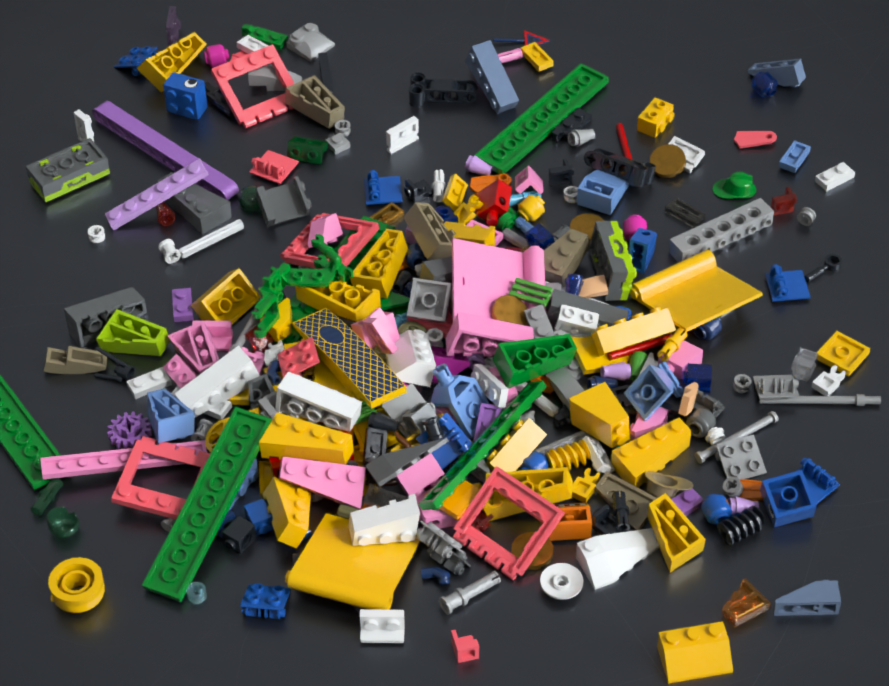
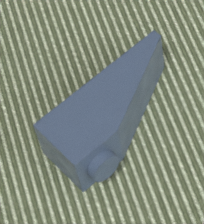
M801 59L754 63L747 70L748 74L781 86L797 87L806 78Z
M838 580L815 581L776 599L773 615L839 614L841 597Z

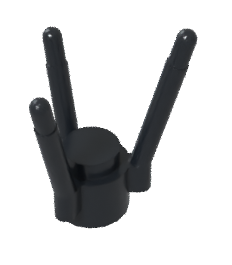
M100 347L95 348L101 354L117 363L114 368V373L117 376L95 373V377L116 380L121 383L124 379L128 381L133 377L135 372L134 366L119 360Z

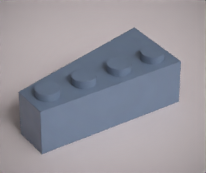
M491 40L472 46L465 62L489 100L492 109L495 110L496 114L515 108L519 99Z

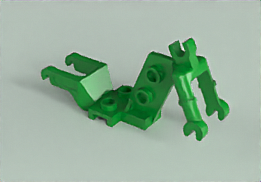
M316 234V239L311 240L312 246L323 253V255H318V260H314V266L322 269L290 268V264L283 262L279 268L271 267V275L269 277L264 276L262 278L263 286L258 288L262 298L255 305V311L251 313L254 319L265 317L258 324V330L254 331L255 337H265L267 332L280 318L278 303L283 299L282 290L286 285L327 287L333 279L345 282V275L353 277V270L350 267H346L342 263L340 255L332 247L324 243L322 235Z

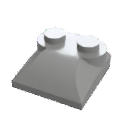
M313 23L303 25L293 32L287 41V48L310 62L318 58V53L327 52L335 46V43L320 33L318 26Z
M413 278L407 317L429 322L446 323L449 314L448 308L452 283Z

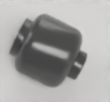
M698 408L687 418L686 425L691 430V435L703 438L707 436L711 428L715 427L716 419L708 409Z

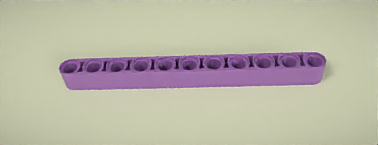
M105 101L92 110L94 118L99 123L175 172L199 159L110 101ZM203 162L209 175L194 184L226 200H229L239 192L237 184L232 179Z

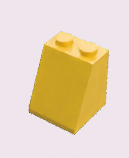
M606 382L569 398L571 423L611 448L623 445L630 440L629 416Z

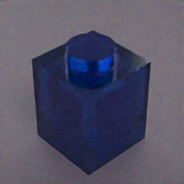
M688 363L687 371H683V383H686V386L696 382L698 383V390L710 393L712 365Z

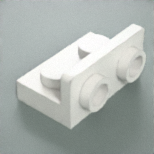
M561 305L554 331L562 329L564 334H570L571 337L592 336L591 334L596 332L599 314Z
M360 609V642L404 643V610Z

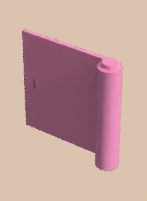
M453 238V322L458 312L492 319V305L500 296L509 295L516 278L545 286L544 250L539 246H530L524 252H518ZM517 291V293L544 300V298ZM522 301L526 305L527 309L539 306L529 302Z

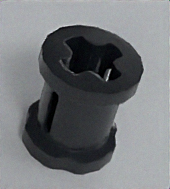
M439 416L422 421L427 430L428 442L445 437V433L442 432Z

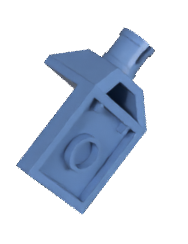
M440 364L432 371L438 380V384L434 388L431 402L435 407H449L464 434L468 438H473L475 436L481 403H490L475 378L452 375L447 364Z

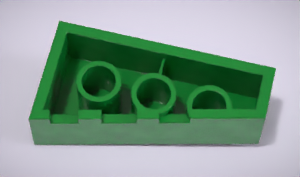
M570 334L498 343L493 361L505 386L509 389L570 365L577 347Z

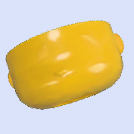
M71 558L59 563L50 573L48 580L51 602H54L61 610L69 613H82L94 608L101 601L105 592L101 567L87 558ZM76 586H84L80 590H71Z

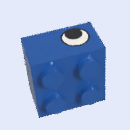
M173 72L163 84L167 112L198 120L207 109L204 80Z
M802 470L762 481L760 492L773 527L814 517L816 504Z

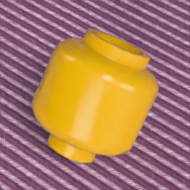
M528 195L518 204L517 213L526 221L534 222L545 212L543 206L545 202L538 195L536 197Z

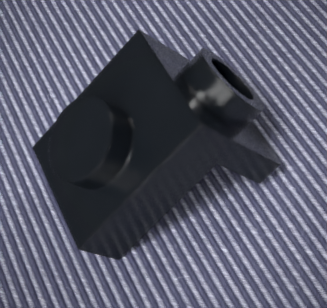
M606 504L601 509L595 510L592 515V529L600 535L620 533L616 528V518L610 514V506Z

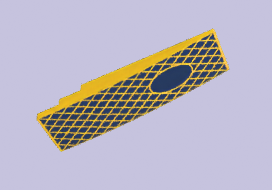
M324 308L292 323L304 340L313 337L320 359L351 395L355 394L361 402L365 401L371 409L407 392L403 382L382 359L329 309Z

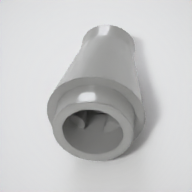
M593 129L572 130L568 133V142L571 146L575 147L595 138Z

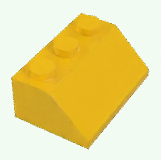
M237 268L223 276L192 303L191 307L202 321H231L233 324L259 301L260 295L241 269Z
M723 621L658 633L657 649L668 684L733 673L730 643Z

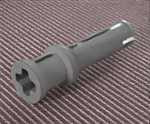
M492 571L463 589L456 588L448 596L439 597V604L442 610L449 615L453 609L460 605H467L469 599L501 582L500 577L492 580V578L498 576V573Z

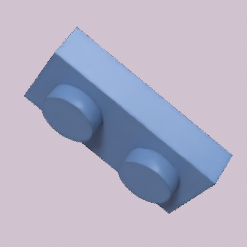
M794 140L779 161V167L795 173L810 153L811 146Z

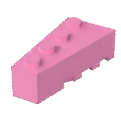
M458 312L446 337V355L454 356V353H463V356H472V353L483 354L484 357H491V355L495 354L498 343L534 339L533 327Z
M282 457L279 479L297 487H302L318 496L333 500L336 503H343L361 509L366 467Z

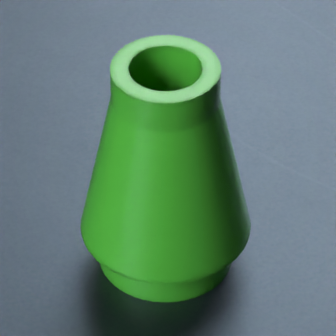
M635 351L630 356V380L635 381L638 378L648 358L646 353Z

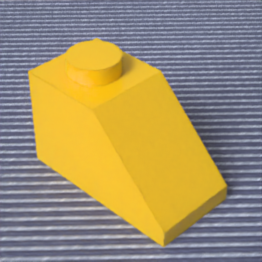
M289 298L284 299L278 304L280 318L266 334V336L276 342L288 337L292 332V309Z

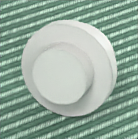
M711 428L705 440L710 442L711 445L722 441L725 438L723 428Z

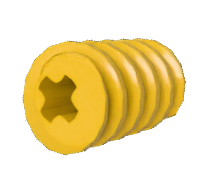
M579 440L578 443L572 442L571 445L565 444L563 448L559 446L556 450L549 449L548 453L545 451L544 454L548 458L549 468H562L565 466L571 470L572 463L575 468H578L579 461L583 466H586V459H591L588 445L584 440Z

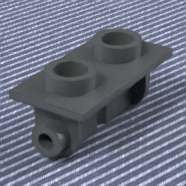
M700 390L697 391L693 409H708L715 418L725 409L720 400H716L709 395L705 396Z
M431 547L427 549L429 557L440 564L445 559H448L443 566L455 575H461L464 572V565H467L469 568L471 567L466 561L468 557L458 550L456 552L452 551V555L449 558H443L436 551H433Z

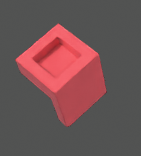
M451 630V643L457 662L461 663L479 659L477 639H473L472 635L458 638L456 630Z

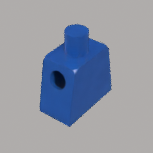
M639 228L630 239L628 253L632 256L633 267L640 273H645L654 255L657 233L652 230Z

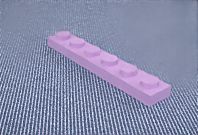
M199 158L105 213L113 230L119 228L208 176L209 174L203 162Z

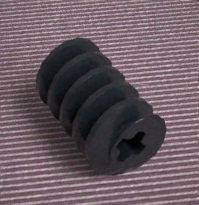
M752 505L749 509H744L742 512L736 513L735 516L732 515L728 519L722 520L721 523L718 522L717 528L723 540L729 546H732L734 541L740 542L741 537L746 539L748 534L752 536L755 534V531H762L761 524L765 523V519L760 509Z

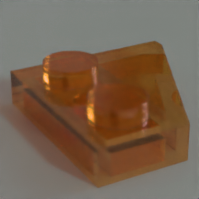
M745 578L741 581L738 591H734L731 599L723 606L722 614L737 627L771 609V602Z

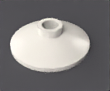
M556 563L548 566L542 572L540 584L548 596L561 600L570 599L581 591L583 576L576 567L570 564Z

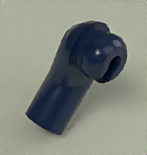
M277 359L270 362L266 373L274 385H278L282 381V378L277 373L281 371Z
M232 510L227 512L216 537L223 538L222 532L226 529L224 528L225 524L235 519V514Z
M439 567L421 568L422 579L438 578L440 585L450 583L449 577L451 576L448 571Z

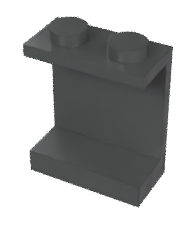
M295 176L294 181L289 184L265 190L264 186L256 188L255 196L267 227L309 215L312 204L309 197L306 198L304 182L300 181L298 176Z

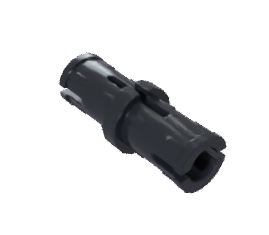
M615 491L612 494L614 503L613 515L616 517L617 524L616 528L621 532V525H623V532L630 529L628 519L629 507L626 505L625 492L621 491V497H619V491Z

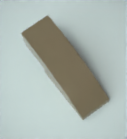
M68 346L67 351L48 347L43 372L85 374L103 371L106 369L107 357L99 351Z

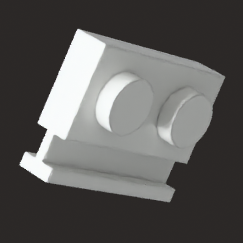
M415 116L386 131L387 151L390 154L419 139V136H417V133H419L418 119Z
M676 136L669 142V144L676 145L683 150L686 157L684 171L691 174L692 169L704 157L705 151Z

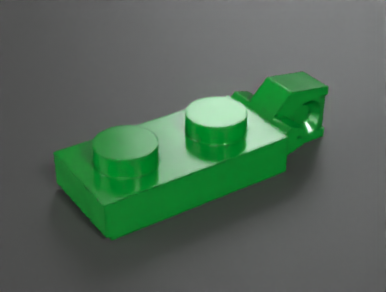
M244 24L241 27L242 36L249 35L268 46L273 44L277 50H281L288 41V35L257 26L253 27L248 24Z

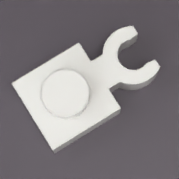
M279 340V343L276 345L268 344L269 349L265 350L264 356L266 366H269L271 361L278 360L277 354L285 350L282 340Z
M834 365L831 367L829 374L825 371L812 382L811 387L824 396H829L839 387L840 381L845 378L846 371L838 374L836 373L837 366Z

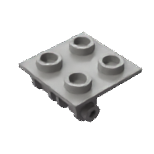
M792 375L753 376L759 398L772 399L783 397L789 399L799 397L797 390L799 381L794 379Z
M412 383L406 387V393L381 405L390 418L399 421L398 429L405 438L412 433L401 417L418 403L426 402Z
M754 434L716 444L718 452L715 453L717 461H721L726 478L737 477L740 480L767 473Z
M422 520L420 521L424 526L417 530V539L431 547L441 557L449 558L452 555L451 550L453 547L466 555L461 550L463 545L432 522H429L427 525Z

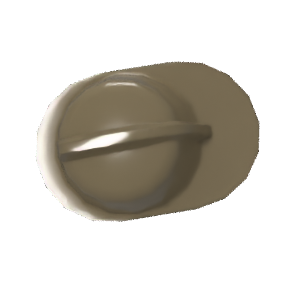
M655 471L645 472V476L648 479L646 492L656 498L666 493L672 499L679 490H690L694 486L691 481L681 477L664 475Z

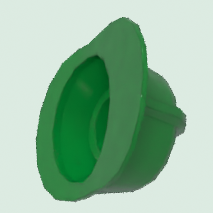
M740 171L732 173L729 178L717 181L712 189L717 197L723 199L750 198L756 194V187L752 183V175Z

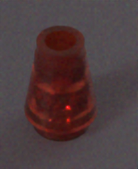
M164 202L155 206L158 222L164 226L172 225L175 221V213Z

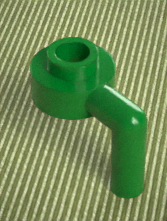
M509 206L508 212L503 214L498 220L497 227L502 231L505 228L511 229L519 214Z

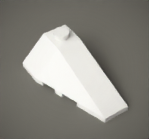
M652 528L599 535L577 543L576 559L594 590L616 582L619 576L625 571H630L634 564L644 560L659 548V544Z

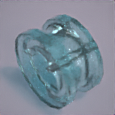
M201 582L191 583L186 590L188 600L191 603L199 604L206 599V588ZM198 591V593L200 592V594L195 595V593L193 594V592Z

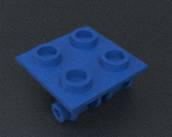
M133 47L129 50V54L118 60L119 62L114 68L131 67L134 76L141 75V72L136 68L146 59L154 56L157 53L155 50L158 47Z
M375 170L369 171L367 178H364L366 205L403 202L400 176L378 177V173Z
M774 264L770 269V273H765L773 302L810 298L802 270L782 272V268Z
M447 412L440 417L439 423L442 432L445 433L443 438H447L449 441L432 452L433 457L442 470L461 453H465L473 444ZM427 430L416 438L420 444L428 443Z
M803 458L800 464L802 466L796 471H803L814 502L817 505L839 487L840 483L835 480L834 476L828 474L825 469H821L820 465L816 466L810 458Z
M259 583L249 584L240 604V607H242L241 613L245 614V616L257 617L258 615V617H261L264 609V616L268 618L270 609L269 618H285L286 609L284 607L291 589L280 585L273 587L263 586Z

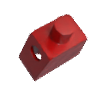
M498 179L474 194L479 198L478 200L483 202V206L476 210V214L487 221L486 223L489 226L497 225L498 218L508 212L512 187Z

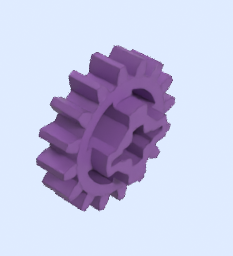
M133 411L131 415L124 412L123 417L117 415V420L112 419L111 425H108L107 433L111 445L116 444L117 449L121 447L128 449V447L133 448L136 440L141 441L143 436L151 437L152 428L147 417L143 418L142 413L136 416Z

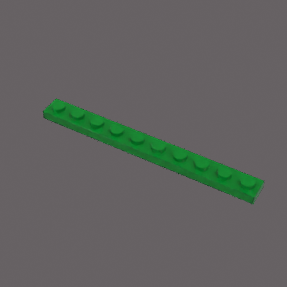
M543 380L529 382L418 503L422 510H437L443 505V501L454 493V489L466 480V476L471 471L476 469L479 461L488 455V451L499 443V439L510 431V427L519 421L520 416L530 409L534 400L542 395L541 393L547 387Z

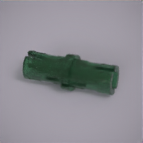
M52 478L46 488L40 491L38 494L39 498L30 508L33 514L41 516L47 506L53 503L55 495L63 486V482L60 479Z

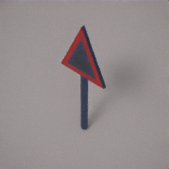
M525 30L524 39H493V42H525V46L533 42L541 45L550 41Z

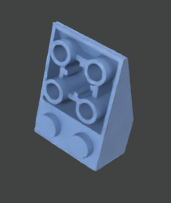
M597 169L585 176L577 189V204L611 215L630 184H628V180Z

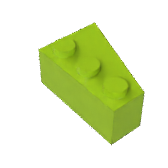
M116 309L96 338L99 347L107 352L161 356L170 343L166 328Z

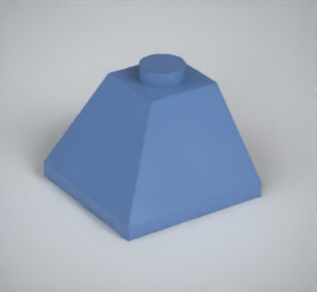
M649 364L624 394L641 417L647 421L673 393L674 383L663 369Z

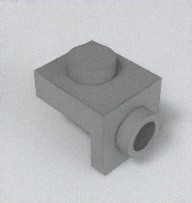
M276 391L258 400L262 410L260 414L272 420L277 413L275 410Z

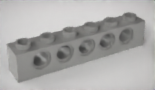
M761 198L671 238L669 253L679 263L707 249L713 252L723 248L734 241H738L747 235L770 226L773 222L774 210Z

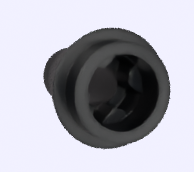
M399 271L391 288L392 292L398 294L410 287L413 282L411 273Z
M379 411L377 413L371 412L368 421L369 428L386 430L393 433L397 431L399 421Z

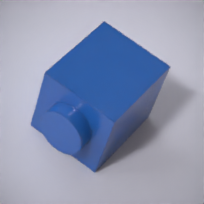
M264 499L244 505L246 520L255 525L256 536L274 530L272 525L273 517L271 513H268Z

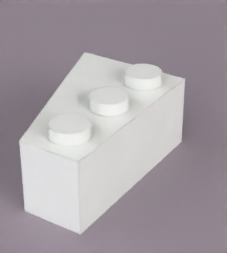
M415 494L408 495L409 499L397 503L396 499L389 501L390 505L380 508L374 505L351 512L348 527L352 545L365 546L369 544L415 541L420 516Z

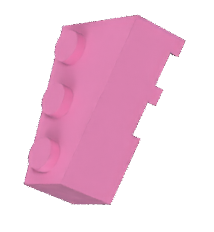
M204 321L167 335L175 350L198 375L219 360L212 336Z

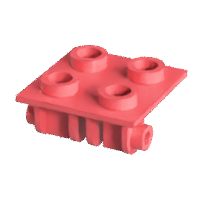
M268 150L261 158L252 159L251 164L254 167L249 173L281 184L299 161Z
M313 337L303 340L277 354L283 378L288 372L302 377L300 372L320 362Z

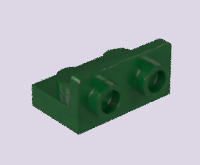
M294 136L288 141L287 157L298 161L321 164L322 155L328 149V142Z

